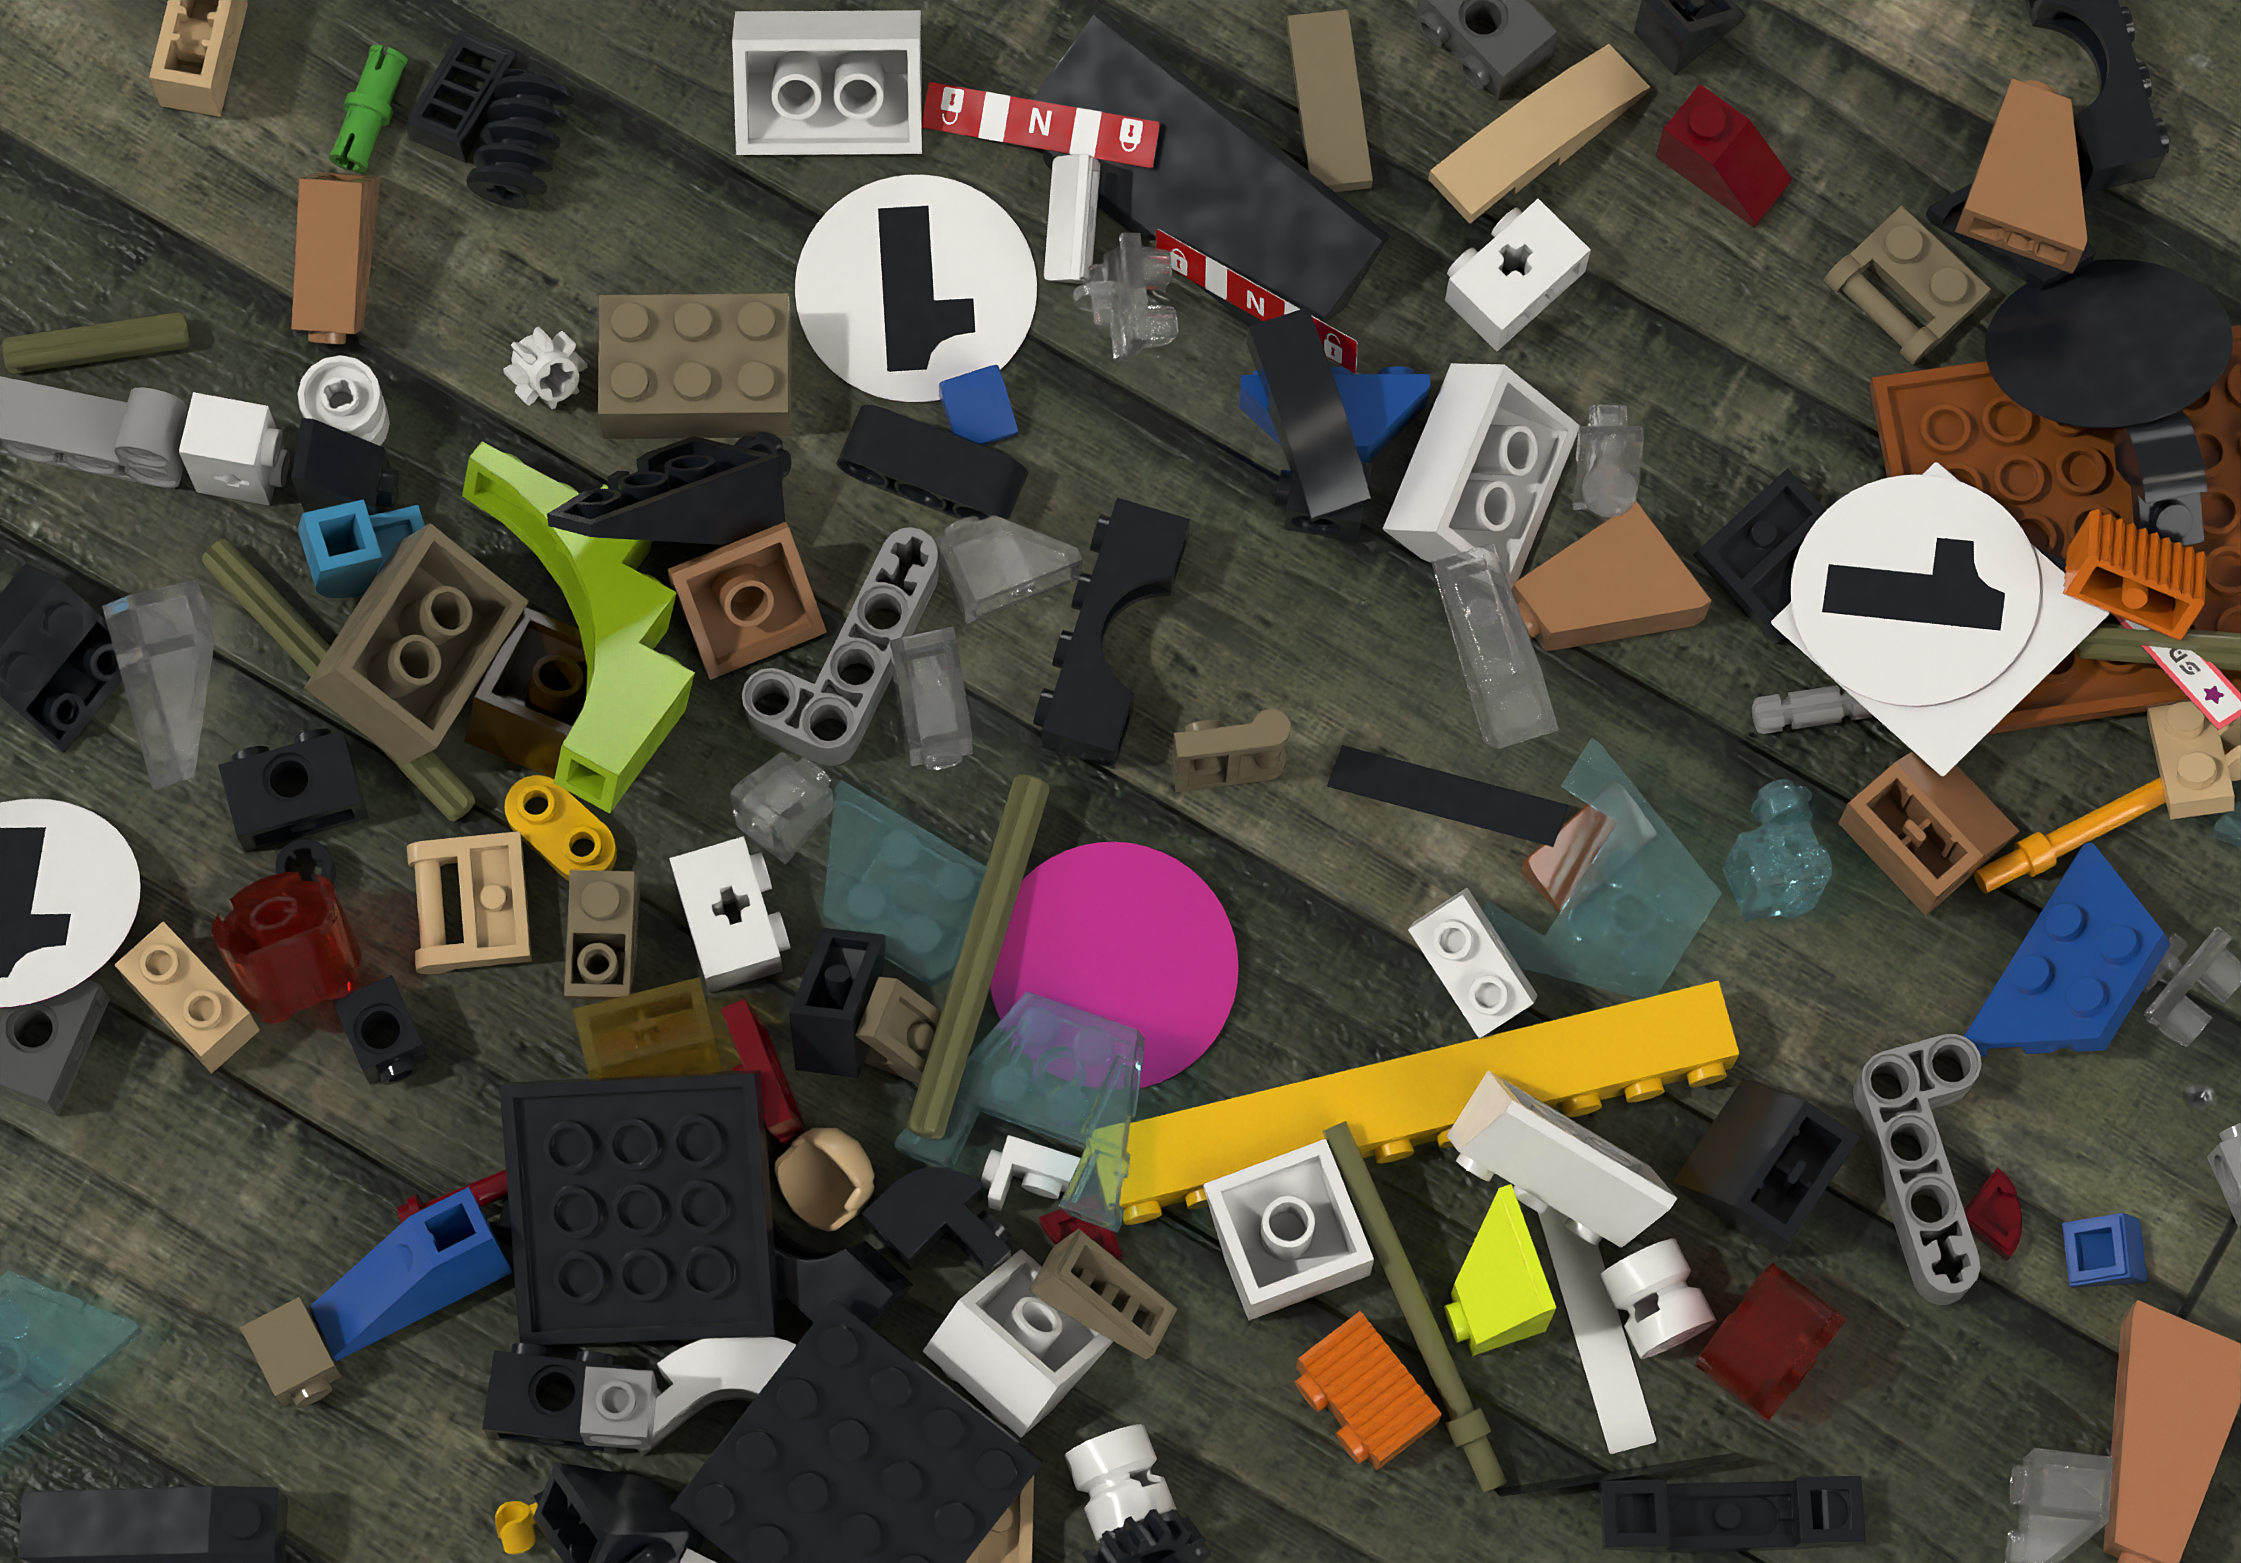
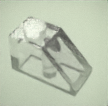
M996 515L981 521L976 516L963 518L946 527L943 531L944 535L936 538L939 564L965 624L1077 581L1082 572V557L1078 548Z
M781 752L738 782L731 790L730 795L736 826L786 865L834 808L833 793L828 787L831 779L821 768L807 758L802 757L797 763L784 752Z

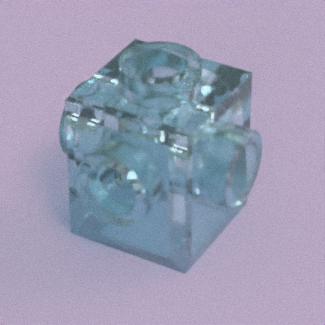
M1809 821L1789 825L1774 822L1765 824L1754 831L1739 833L1722 868L1745 921L1782 915L1784 918H1795L1806 914L1815 908L1832 875L1829 853L1822 844L1818 843Z

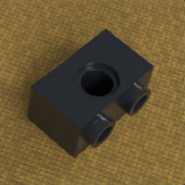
M326 728L310 730L296 736L294 744L269 750L267 746L245 748L233 754L231 757L232 761L218 765L236 835L245 853L369 819L351 749L343 730L331 733V730ZM299 774L308 778L305 790L295 797H282L276 793L279 783L289 775Z
M513 1343L511 1352L494 1350L482 1427L488 1439L619 1455L618 1447L585 1445L580 1435L586 1366L626 1369L625 1366L615 1365L616 1357L614 1355L596 1351H578L576 1360L550 1357V1348L529 1343ZM556 1381L571 1384L575 1388V1396L567 1408L554 1412L546 1410L540 1405V1396L546 1386Z

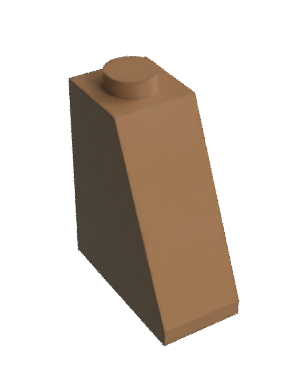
M2013 78L2011 79L1955 232L2073 274L2087 243V231L2071 99L2058 95L2053 87L2043 82L2033 80L2021 82Z
M317 172L299 178L291 329L308 331V341L345 344L346 334H355L363 330L380 191V176Z
M1635 501L1513 583L1509 598V604L1512 607L1508 609V614L1516 629L1525 639L1530 641L1535 637L1544 651L1548 652L1692 627L1705 619L1711 599L1638 502Z

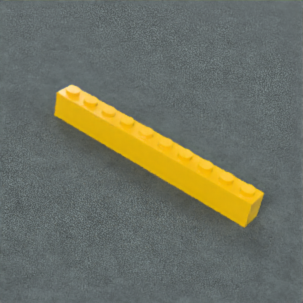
M1718 980L1091 1132L1089 1147L1109 1220L1123 1217L1125 1225H1133L1160 1217L1162 1215L1161 1207L1186 1202L1188 1209L1209 1207L1203 1184L1324 1140L1325 1137L1322 1131L1344 1121L1347 1122L1362 1157L1375 1156L1377 1163H1389L1404 1159L1414 1154L1413 1146L1438 1140L1440 1148L1454 1147L1447 1134L1488 1070L1556 1111L1563 1110L1564 1115L1571 1118L1601 1109V1100L1625 1095L1627 1102H1639L1663 1094L1665 1092L1663 1085L1688 1079L1690 1087H1700L1721 1081L1727 1077L1726 1070L1733 1068L1739 1056V1050Z

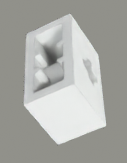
M1539 199L1533 202L1524 212L1518 207L1508 212L1494 227L1491 233L1495 237L1479 252L1473 247L1465 251L1451 265L1447 272L1450 278L1445 301L1496 351L1500 350L1586 271L1591 249ZM1503 266L1513 272L1506 276L1502 272ZM1521 266L1524 269V274L1522 275L1515 269Z
M193 392L179 454L196 492L270 506L275 486L284 487L290 467V451L284 449L282 430L276 428L269 407Z
M743 836L669 858L709 993L783 972L779 952L791 948L780 912L768 915L761 892L771 890L772 885L762 852L749 855ZM735 902L738 910L741 911L742 922L730 925L729 919L724 915L723 905Z
M1465 888L1420 917L1409 927L1408 931L1479 1039L1534 1004L1538 996L1468 888Z

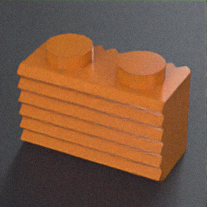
M2100 509L2090 511L2067 549L2065 555L2067 556L2065 561L2066 567L2064 570L2066 573L2063 585L2065 588L2062 594L2175 640H2182L2205 604L2207 557L2204 551L2195 553L2192 546L2183 548L2181 542H2171L2169 537L2160 539L2158 532L2148 534L2146 528L2137 530L2135 523L2125 525L2123 518L2114 519L2112 514L2102 516Z
M1361 1311L1335 1329L1297 1360L1296 1369L1302 1375L1294 1381L1298 1390L1316 1412L1319 1413L1327 1407L1337 1419L1342 1428L1335 1435L1345 1451L1357 1464L1368 1459L1373 1467L1378 1470L1439 1423L1442 1415L1439 1409L1433 1404L1430 1397L1425 1394L1422 1387L1417 1384L1414 1377L1408 1372Z

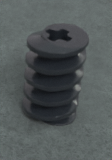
M512 68L504 70L502 73L504 78H501L495 84L494 95L497 100L493 101L487 110L490 123H487L482 128L480 138L483 145L478 147L473 156L474 165L477 168L472 169L468 173L466 182L467 187L473 193L487 201L504 207L523 209L530 206L529 201L525 198L526 194L542 195L547 190L546 182L532 175L533 171L550 172L554 167L553 160L540 153V149L556 150L561 144L560 138L551 131L546 130V128H562L567 124V116L559 109L554 108L553 105L572 104L574 94L545 75L524 69Z

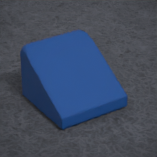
M997 364L939 383V398L952 435L981 446L1019 435L1003 377Z
M2118 1213L2062 1223L2069 1287L2124 1285L2147 1281L2142 1231L2138 1218L2125 1213Z

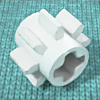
M536 327L533 335L525 337L519 343L513 342L511 344L514 350L512 365L505 367L503 371L517 385L515 393L528 406L534 403L538 396H540L551 409H556L558 401L568 398L571 394L579 393L577 387L579 372L587 368V363L576 352H573L576 343L565 332H559L551 340L540 327Z

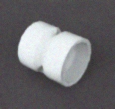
M339 355L324 358L308 369L301 379L297 393L303 418L318 420L381 446L386 439L390 423L378 380L370 367L356 358Z
M1673 1238L1658 1242L1633 1253L1607 1268L1599 1276L1615 1309L1627 1310L1630 1315L1624 1327L1640 1359L1655 1356L1682 1344L1707 1330L1717 1321L1701 1289L1688 1287L1686 1280L1691 1269L1676 1239Z
M1142 1424L1131 1425L1105 1433L1074 1447L1064 1455L1076 1489L1087 1492L1090 1495L1091 1499L1084 1510L1097 1543H1101L1102 1533L1106 1530L1113 1531L1118 1527L1123 1530L1124 1521L1132 1516L1136 1523L1143 1522L1145 1516L1152 1509H1156L1162 1518L1171 1509L1177 1510L1165 1478L1152 1475L1150 1468L1157 1460L1145 1426Z

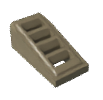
M1077 1229L1053 1247L1030 1287V1291L1048 1305L1146 1360L1154 1355L1177 1311L1173 1304L1080 1229ZM1092 1283L1100 1287L1097 1293L1090 1288ZM1115 1297L1123 1300L1119 1310L1111 1305ZM1138 1309L1147 1314L1140 1328L1132 1322Z

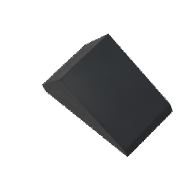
M1641 0L1634 33L1675 76L1735 28L1746 15L1732 0Z

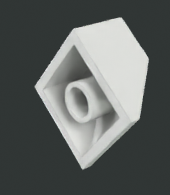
M1326 1139L1203 1184L1225 1262L1249 1321L1370 1276L1374 1258Z
M1022 1249L958 1300L922 1351L941 1367L945 1375L958 1382L989 1409L994 1418L1007 1425L1020 1438L1058 1405L1113 1343L1107 1337L1048 1305L1030 1291V1287L1042 1266Z

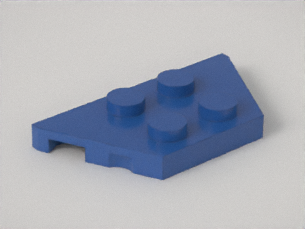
M2091 842L2083 844L1964 1037L1975 1044L1981 1056H1988L1989 1048L2022 1047L2025 1054L2051 1053L2060 1048H2069L2075 1052L2106 1050L2171 944L2163 930L2095 844Z

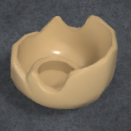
M811 1128L796 1137L791 1142V1146L775 1162V1173L779 1189L791 1210L809 1226L827 1232L837 1230L861 1213L871 1199L875 1188L873 1184L874 1172L870 1159L860 1143L839 1128Z

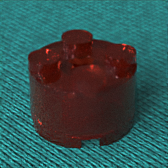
M284 872L260 879L237 892L230 899L234 909L223 921L218 913L212 923L211 933L241 1002L247 1008L258 1012L262 1021L268 1024L284 1022L297 1011L312 1007L326 999L335 1000L343 998L354 991L358 985L356 971L361 961L360 946L333 884L324 876L316 874L318 882L302 881L299 872Z
M1771 1263L1744 1294L1743 1297L1745 1299L1732 1315L1729 1314L1700 1354L1695 1365L1708 1378L1767 1422H1770L1791 1392H1795L1817 1364L1816 1358L1822 1348L1825 1350L1848 1320L1837 1309L1774 1263Z

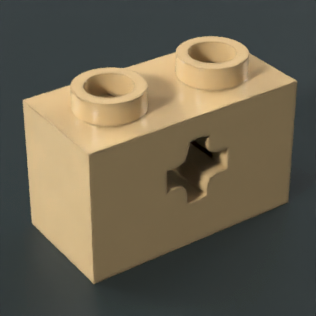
M168 0L149 76L160 106L221 116L248 6L247 0Z
M164 921L115 964L126 984L211 1074L260 1031L250 1012Z

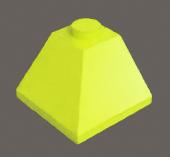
M1512 1184L1498 1189L1450 1294L1453 1303L1444 1305L1446 1318L1455 1341L1458 1343L1466 1340L1472 1356L1546 1332L1556 1310L1555 1302Z

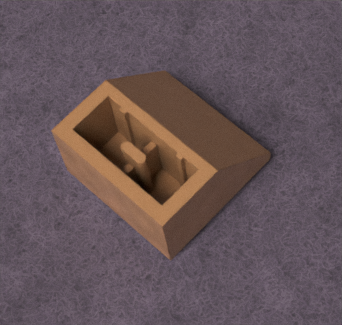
M1914 751L1893 763L1847 804L1838 822L1925 916L1969 879L1975 870L1985 865L2020 833L2012 822L1957 765L1945 776H1940Z

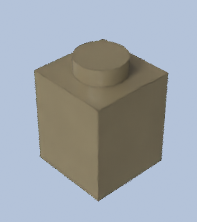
M300 1297L240 1327L274 1396L283 1407L294 1402L297 1408H301L319 1401L332 1391L330 1383L342 1377L308 1308Z

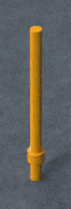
M2233 749L2224 750L2225 755ZM2159 777L2046 835L2036 832L2014 844L2015 851L1975 870L1974 878L1978 887L1986 894L2026 873L2030 877H2034L2056 866V858L2165 804L2166 800L2161 778Z

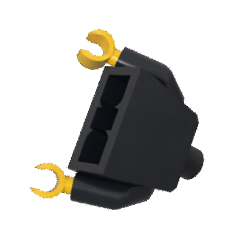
M555 1463L545 1489L534 1495L535 1503L528 1506L521 1501L505 1502L498 1508L495 1515L497 1534L502 1540L503 1549L506 1553L519 1554L534 1546L536 1536L533 1524H537L564 1563H678L681 1553H685L687 1548L697 1553L704 1540V1536L684 1521L677 1512L669 1509L672 1504L656 1482L649 1478L565 1463Z

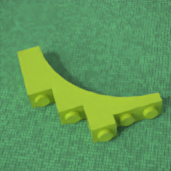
M482 441L469 457L462 497L501 521L538 556L562 589L581 634L587 664L586 700L583 710L561 746L554 784L610 814L686 711L695 672L682 666L673 657L653 650L668 631L677 592L664 586L655 577L636 571L650 553L652 541L595 538L549 527L547 513L579 493L570 485L557 482L525 465L516 456L503 453ZM603 484L600 489H608V486Z

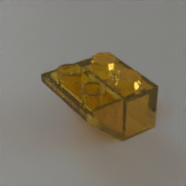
M700 977L572 1009L589 1078L723 1072Z

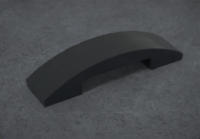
M1861 1476L1796 1477L1792 1481L1672 1484H1667V1480L1599 1482L1603 1549L1642 1552H1739L1819 1548L1866 1542Z

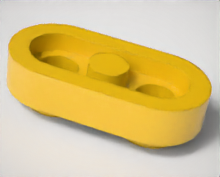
M532 775L519 780L511 787L505 799V814L509 826L513 832L520 831L522 841L562 877L569 881L570 870L612 871L617 858V849L611 831L567 790L554 784V779L542 775ZM534 797H542L548 801L547 809L538 815L529 814L525 810L527 802ZM579 839H589L594 842L595 847L589 855L580 857L571 852L573 844Z

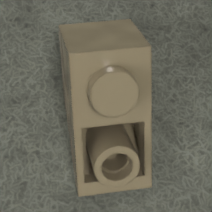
M570 870L564 984L565 999L630 1000L637 958L640 889L635 871Z

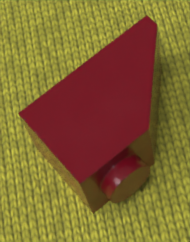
M1701 84L1697 86L1662 130L1655 157L1753 228L1758 225L1791 184L1792 177L1751 120Z

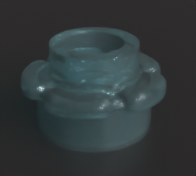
M1788 779L1773 781L1760 789L1758 799L1751 806V813L1755 816L1756 821L1762 824L1764 832L1768 835L1781 836L1795 832L1809 823L1813 814L1808 803L1812 799L1811 790L1806 786H1798L1796 788L1794 782Z

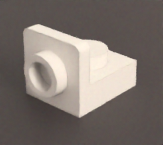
M1008 1135L1003 1152L990 1151L980 1184L983 1185V1188L990 1190L988 1194V1207L998 1211L1002 1210L1013 1176L1023 1179L1022 1188L1043 1197L1058 1199L1060 1191L1075 1196L1083 1172V1159Z

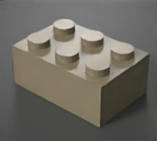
M788 293L599 295L598 417L603 439L689 438L692 436L700 438H742L746 435L756 437L760 432L772 433L777 437H791V312Z
M429 523L396 544L304 689L400 763L406 765L438 747L529 601Z

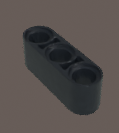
M869 404L860 407L836 462L837 466L844 473L861 482L977 527L996 532L1004 531L1029 474L1028 470L1021 463L1004 454L888 409Z

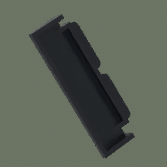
M1103 10L1091 17L1032 98V100L1159 122L1160 127L1152 168L1097 159L1101 163L1097 207L1134 236L1145 238L1152 234L1156 237V230L1159 229L1297 308L1303 309L1308 307L1311 315L1324 323L1346 308L1390 237L1387 232ZM1045 149L1043 152L1045 164L1051 170L1056 157L1073 155ZM1195 283L1248 326L1263 322Z

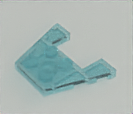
M1591 738L1560 787L1614 820L1616 826L1546 935L1540 934L1489 900L1483 906L1482 911L1521 969L1639 999L1648 998L1658 994L1722 892L1598 741Z
M1026 991L967 1058L944 1136L940 1140L924 1139L916 1136L906 1127L897 1137L894 1147L903 1155L936 1167L953 1169L981 1112L1081 1147L1085 1150L1059 1207L1067 1215L1118 1233L1122 1225L1124 1211L1119 1205L1123 1178H1128L1131 1156L1126 1151L1131 1117H1136L1146 1038L1135 1028Z

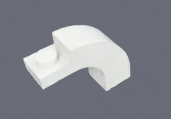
M773 1336L708 1338L688 1344L658 1362L657 1365L660 1373L670 1387L663 1393L657 1388L652 1449L694 1414L711 1404L733 1399L753 1401L792 1352L796 1344ZM637 1449L642 1456L650 1451L647 1449Z

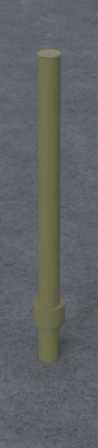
M1344 1121L1322 1131L1324 1137L1327 1140L1450 1417V1420L1445 1422L1455 1447L1463 1446L1483 1493L1507 1483V1480L1486 1434L1491 1432V1428L1482 1408L1474 1409L1347 1122Z

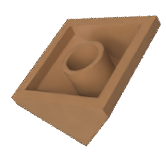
M786 522L668 569L671 589L677 592L675 602L709 680L827 633L790 528Z

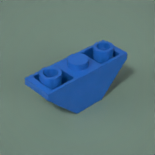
M1401 366L1383 368L1378 371V374H1352L1350 370L1344 367H1330L1361 462L1369 463L1427 405L1430 374H1415L1413 369ZM1257 370L1253 371L1252 375H1241L1239 408L1281 446L1267 409L1268 399Z

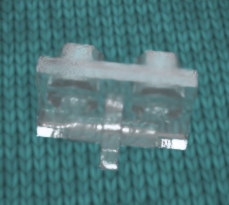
M1122 233L1119 236L1120 245L1106 251L1103 255L1104 264H1094L1088 267L1090 282L1074 289L1073 301L1077 309L1093 312L1095 328L1110 327L1114 360L1132 361L1143 348L1169 345L1178 334L1177 313L1173 306L1148 305L1146 290H1164L1171 281L1172 265L1170 251L1142 247L1140 233Z
M1590 406L1588 426H1579L1572 488L1573 509L1588 508L1598 515L1613 517L1629 511L1635 501H1637L1644 435L1643 426H1628L1627 406Z
M2219 926L2213 930L2184 966L2177 958L2188 947L2187 942L2177 934H2172L2168 939L2171 945L2144 987L2143 992L2149 993L2158 981L2167 984V986L2134 1025L2147 1037H2150L2158 1029L2168 1038L2188 1048L2212 1019L2208 1013L2186 996L2191 987L2198 982L2225 1004L2241 985V962L2225 948L2232 940V937Z

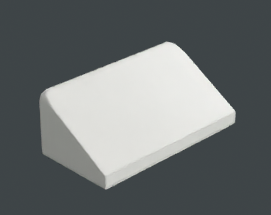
M1089 154L1058 156L1053 161L1044 278L1050 282L1088 284L1092 278L1101 163Z

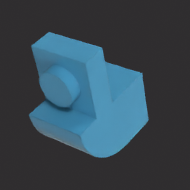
M364 499L302 513L298 534L316 591L328 598L363 596L396 544L425 525L418 505L369 516Z

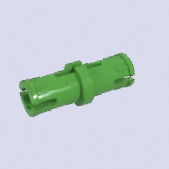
M372 45L369 49V56L355 92H350L346 96L343 107H345L347 114L334 148L329 154V160L345 170H349L351 161L354 162L353 171L355 173H365L367 171L368 162L381 127L390 124L394 113L390 104L403 69L406 68L408 63L405 55L390 47L387 49L386 56H383V45Z

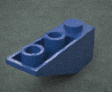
M467 1187L409 1216L310 1307L334 1360L338 1361L513 1273L489 1220L471 1189Z

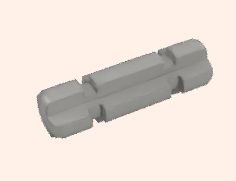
M1838 685L1789 692L1786 699H1780L1779 694L1757 697L1752 704L1753 723L1757 732L1761 734L1783 731L1782 727L1790 724L1791 729L1839 723L1842 722L1844 716H1849L1851 721L1873 717L1846 690H1840Z

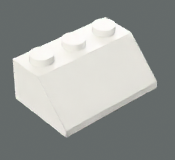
M921 10L735 11L732 49L736 155L922 154Z
M1451 363L1383 530L1425 561L1500 590L1511 592L1513 583L1518 581L1580 425L1506 365Z
M1489 1070L1447 1134L1448 1139L1457 1151L1460 1152L1456 1162L1488 1182L1494 1173L1515 1185L1513 1190L1519 1201L1537 1212L1543 1214L1548 1206L1560 1211L1569 1217L1564 1225L1576 1235L1594 1245H1598L1604 1237L1622 1248L1668 1212L1677 1200V1197L1649 1165Z

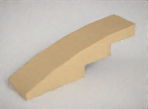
M1608 44L1568 68L1479 131L1432 168L1428 180L1470 224L1509 191L1515 195L1553 163L1557 166L1561 165L1650 91V86Z

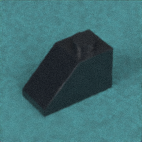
M301 418L291 479L305 513L363 499L369 516L384 513L385 507L394 508L399 487L398 470H391L384 447L318 420Z
M832 928L822 929L789 1011L795 1070L854 1078L859 1077L870 1046L855 1034L878 977H882L886 950L885 935Z

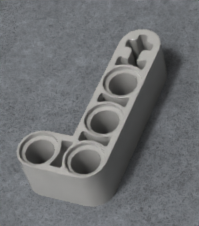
M0 376V454L155 487L175 488L179 486L184 468L179 448L189 410L185 402L180 398L152 388H133L130 391L128 402Z
M909 527L895 531L886 539L815 684L775 668L761 669L748 678L743 687L742 700L746 723L754 734L768 742L826 766L840 765L852 757L937 586L939 578L938 551L936 543L929 534L921 529ZM913 556L921 558V566L913 564L904 579V592L898 587L901 579L899 562L907 564ZM878 609H890L900 616L898 623L890 629H876L867 622V618L871 613ZM859 663L866 665L874 672L870 680L861 685L847 684L840 678L844 668L851 664ZM766 694H779L789 701L785 710L777 715H765L755 708L758 700ZM826 719L839 720L847 728L840 738L833 741L820 740L813 734V729L819 722Z
M1957 1034L1940 1035L1886 1050L1872 1056L1857 1077L1853 1088L1854 1102L1913 1284L1920 1296L1928 1302L1937 1305H1950L1960 1300L1978 1279L1981 1268L1979 1254L1931 1109L1949 1105L1962 1099L1979 1076L1982 1063L1977 1047L1966 1037ZM1942 1056L1953 1058L1962 1068L1963 1079L1958 1082L1942 1080L1936 1075L1932 1060ZM1880 1073L1892 1075L1901 1086L1902 1096L1889 1100L1880 1097L1871 1086V1076ZM1897 1134L1912 1136L1921 1147V1158L1915 1161L1899 1158L1891 1148V1137ZM1917 1195L1932 1197L1941 1208V1220L1932 1223L1921 1221L1914 1215L1911 1209V1198ZM1946 1233L1949 1234L1947 1239L1939 1248L1937 1239L1941 1238ZM1941 1256L1946 1267L1957 1266L1960 1271L1952 1281V1284L1946 1274L1935 1275L1933 1272V1268L1940 1261Z

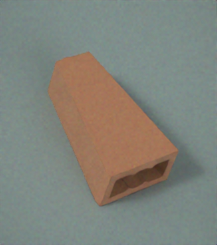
M2139 1300L2125 1312L2121 1322L2103 1552L2118 1558L2117 1563H2179L2241 1403V1343Z

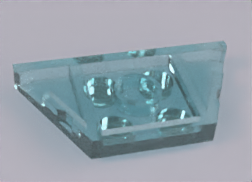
M840 780L835 788L822 912L823 921L840 930L885 935V959L928 985L933 986L952 975L955 971L986 866L845 781Z
M9 1270L0 1277V1453L140 1335L143 1331L132 1319L122 1315L119 1317L89 1305L82 1299L62 1291H54L40 1285L37 1281Z

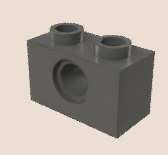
M1527 0L1417 1L1416 22L1423 35L1437 47H1441L1444 44L1459 60V69L1469 83L1479 90L1486 88L1498 101L1553 54L1557 31ZM1474 20H1485L1491 23L1496 30L1490 34L1481 35L1471 31L1467 24Z
M86 979L77 986L49 999L28 1005L4 1008L5 1010L0 1019V1095L59 1117L110 1000L99 983ZM37 1022L52 1024V1034L45 1044L35 1048L23 1046L22 1038L29 1026Z

